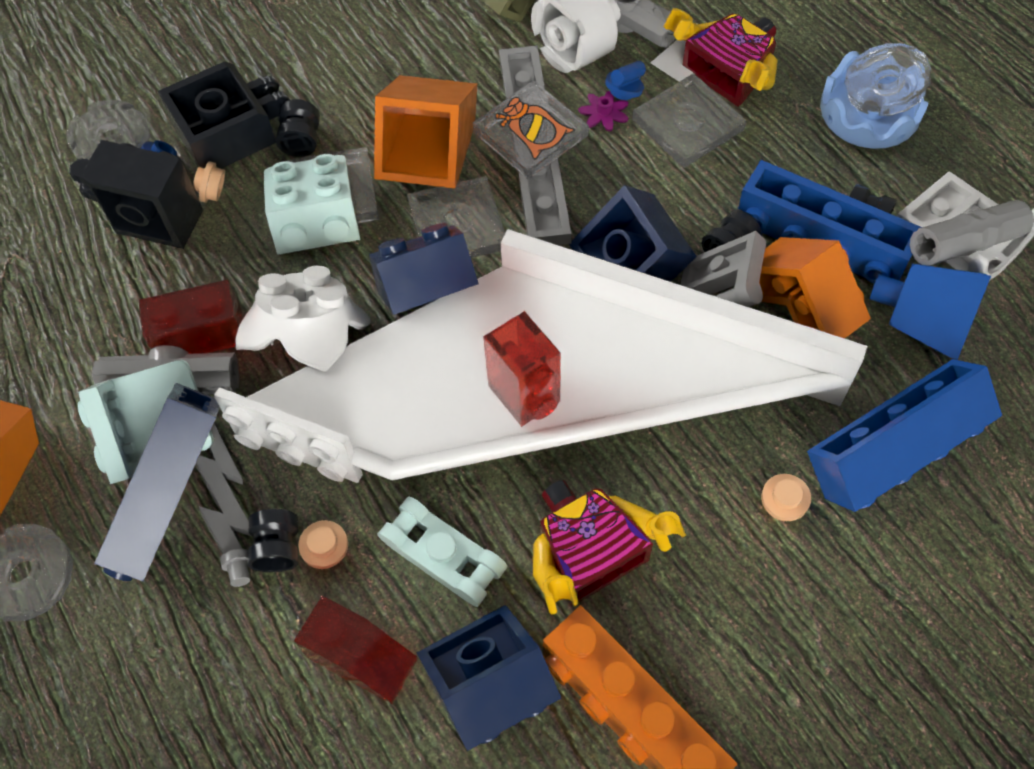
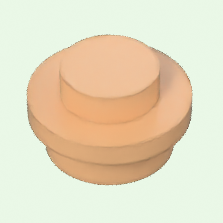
M208 161L205 168L198 167L194 177L193 188L195 192H199V201L207 203L208 200L217 202L224 185L225 170L217 168L214 162Z
M778 474L771 477L765 483L761 500L765 510L773 518L780 521H794L804 516L809 509L811 492L806 483L800 478L791 474Z
M328 520L317 521L309 525L302 532L298 544L299 552L309 566L317 569L331 568L345 557L348 550V538L344 529L337 523Z

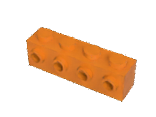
M581 605L543 639V657L552 677L563 686L568 683L582 697L579 703L587 714L600 725L605 722L620 737L617 740L618 745L637 765L640 766L644 763L649 769H734L738 765Z

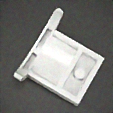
M949 171L900 211L897 217L925 227L952 219L960 214H968L976 209H986L999 204ZM1034 223L1030 232L1022 237L994 245L984 251H976L969 256H959L945 262L956 270L990 275V280H992L1021 253L1034 237Z

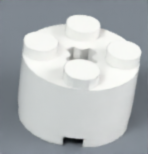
M538 0L534 4L531 13L534 36L541 35L545 46L541 47L540 50L546 60L558 71L568 73L572 70H579L615 49L618 36L616 21L620 19V9L614 0Z

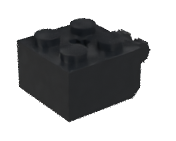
M228 62L217 64L157 91L172 126L197 167L205 168L208 161L216 163L217 168L222 169L275 144L276 140L269 120L278 117L281 105L290 100L283 91L279 92L280 84L272 75L263 76L261 79L258 78L246 84L234 64Z
M101 140L90 160L81 158L70 165L69 174L75 182L78 181L80 183L79 191L84 198L92 199V201L99 203L115 233L184 249L203 212V208L180 157L168 152H154L137 148L128 143L118 144Z

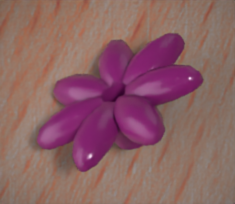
M610 91L601 97L588 94L587 98L590 105L578 108L580 114L590 116L586 122L589 128L597 126L602 121L604 129L610 132L613 129V121L626 123L629 120L628 116L621 112L628 107L629 102L626 100L613 102L614 96Z

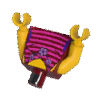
M677 8L672 9L663 27L673 31L674 37L678 41H686L682 65L695 73L693 77L738 107L746 100L754 88L762 91L773 87L778 60L774 56L776 28L770 19L762 17L752 24L738 14H729L719 21L696 24L693 23V18L687 12Z
M565 480L557 481L545 489L541 495L552 513L540 521V536L533 543L532 575L545 596L549 613L556 614L557 608L555 603L559 600L566 599L570 607L577 606L579 602L648 562L653 547L650 539L656 540L659 549L667 552L672 548L667 536L678 534L681 537H685L686 533L679 516L674 512L665 511L656 514L616 495L608 496L600 488H594L577 498Z

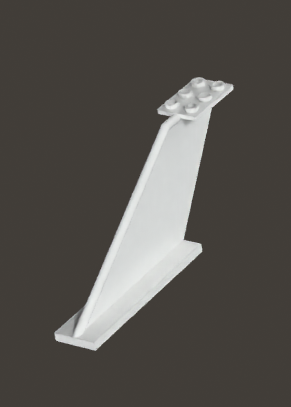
M507 229L501 241L502 267L478 278V285L439 298L347 345L343 354L326 372L306 366L248 397L218 388L214 398L223 412L222 417L229 422L235 433L234 438L248 448L259 450L261 446L275 451L276 455L287 463L300 466L304 462L317 467V470L322 475L337 482H342L345 478L358 483L363 475L361 469L389 480H397L804 395L841 406L863 362L867 346Z

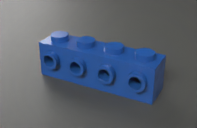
M760 160L744 186L738 206L739 210L745 211L758 222L762 233L775 239L787 237L839 240L842 248L848 255L851 271L866 278L873 284H875L879 274L900 280L913 255L910 249L911 236L919 228H922L763 160Z
M952 359L809 449L807 453L825 499L853 512L869 507L875 502L876 498L894 486L909 481L914 473L926 465L944 458L952 448L966 439L982 433L986 426L1002 416L987 366Z

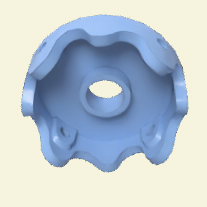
M851 51L844 56L837 69L827 77L820 104L822 117L828 128L835 135L856 146L879 149L899 145L908 140L917 131L927 109L928 102L924 101L925 72L919 66H915L908 71L903 70L888 55L881 56L875 62L864 64L861 63L859 53ZM863 104H875L880 108V110H870L866 108Z

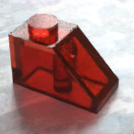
M321 596L294 639V642L306 658L390 704H393L418 660L416 655L369 620L324 596Z

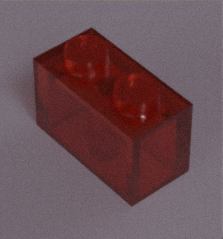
M228 280L139 300L143 338L150 349L166 345L181 348L189 354H202L236 346V335L243 317L241 307Z
M523 311L483 336L488 386L521 427L533 419L541 420L547 417L556 409L560 402L561 352L529 315Z

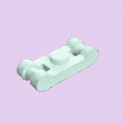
M408 496L399 507L401 513L392 524L386 522L377 533L378 537L391 549L459 597L478 607L487 596L486 587L493 578L499 580L507 569V564L497 554L488 549H483L429 512L418 500ZM415 525L425 531L417 543L407 537ZM468 562L477 567L469 578L460 574Z

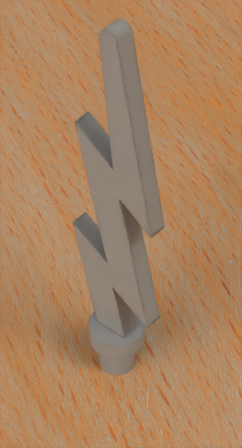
M213 423L211 431L214 442L209 447L213 460L199 455L195 465L220 512L200 506L199 511L222 553L220 557L222 570L228 572L231 586L240 587L250 582L247 567L248 550L242 549L233 531L251 535L248 533L249 521L226 479L243 484V479Z

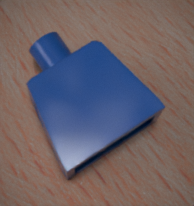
M912 264L905 282L879 274L869 299L895 308L889 322L890 326L938 352L958 360L991 276L983 273Z

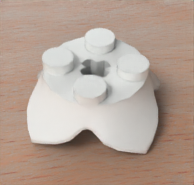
M311 266L306 268L303 273L286 275L266 274L259 278V289L255 294L253 306L239 325L236 335V350L257 351L265 349L268 345H273L275 339H278L292 358L300 363L326 372L343 354L348 343L349 326L358 330L364 329L370 324V317L352 301L346 287L339 280L330 276V270L327 267Z

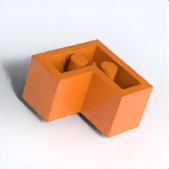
M780 237L765 248L759 280L763 292L761 302L787 305L795 323L844 339L871 319L864 303V294L856 283L849 266L848 255L842 248L839 240Z

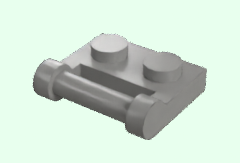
M754 231L697 255L684 269L680 285L709 295H714L719 291L735 286L734 289L718 294L715 297L746 307L759 304L763 299L759 280L767 241L757 231Z

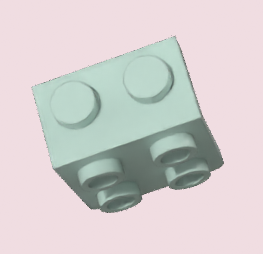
M323 154L307 161L295 163L290 161L279 162L264 170L265 214L277 255L361 240L351 196L345 156Z
M176 360L97 383L78 392L80 397L78 402L80 418L87 428H91L96 442L94 448L95 461L101 472L107 473L110 484L127 480L133 476L166 399L175 383L198 391L190 366L186 361ZM211 430L201 451L207 450L214 442Z

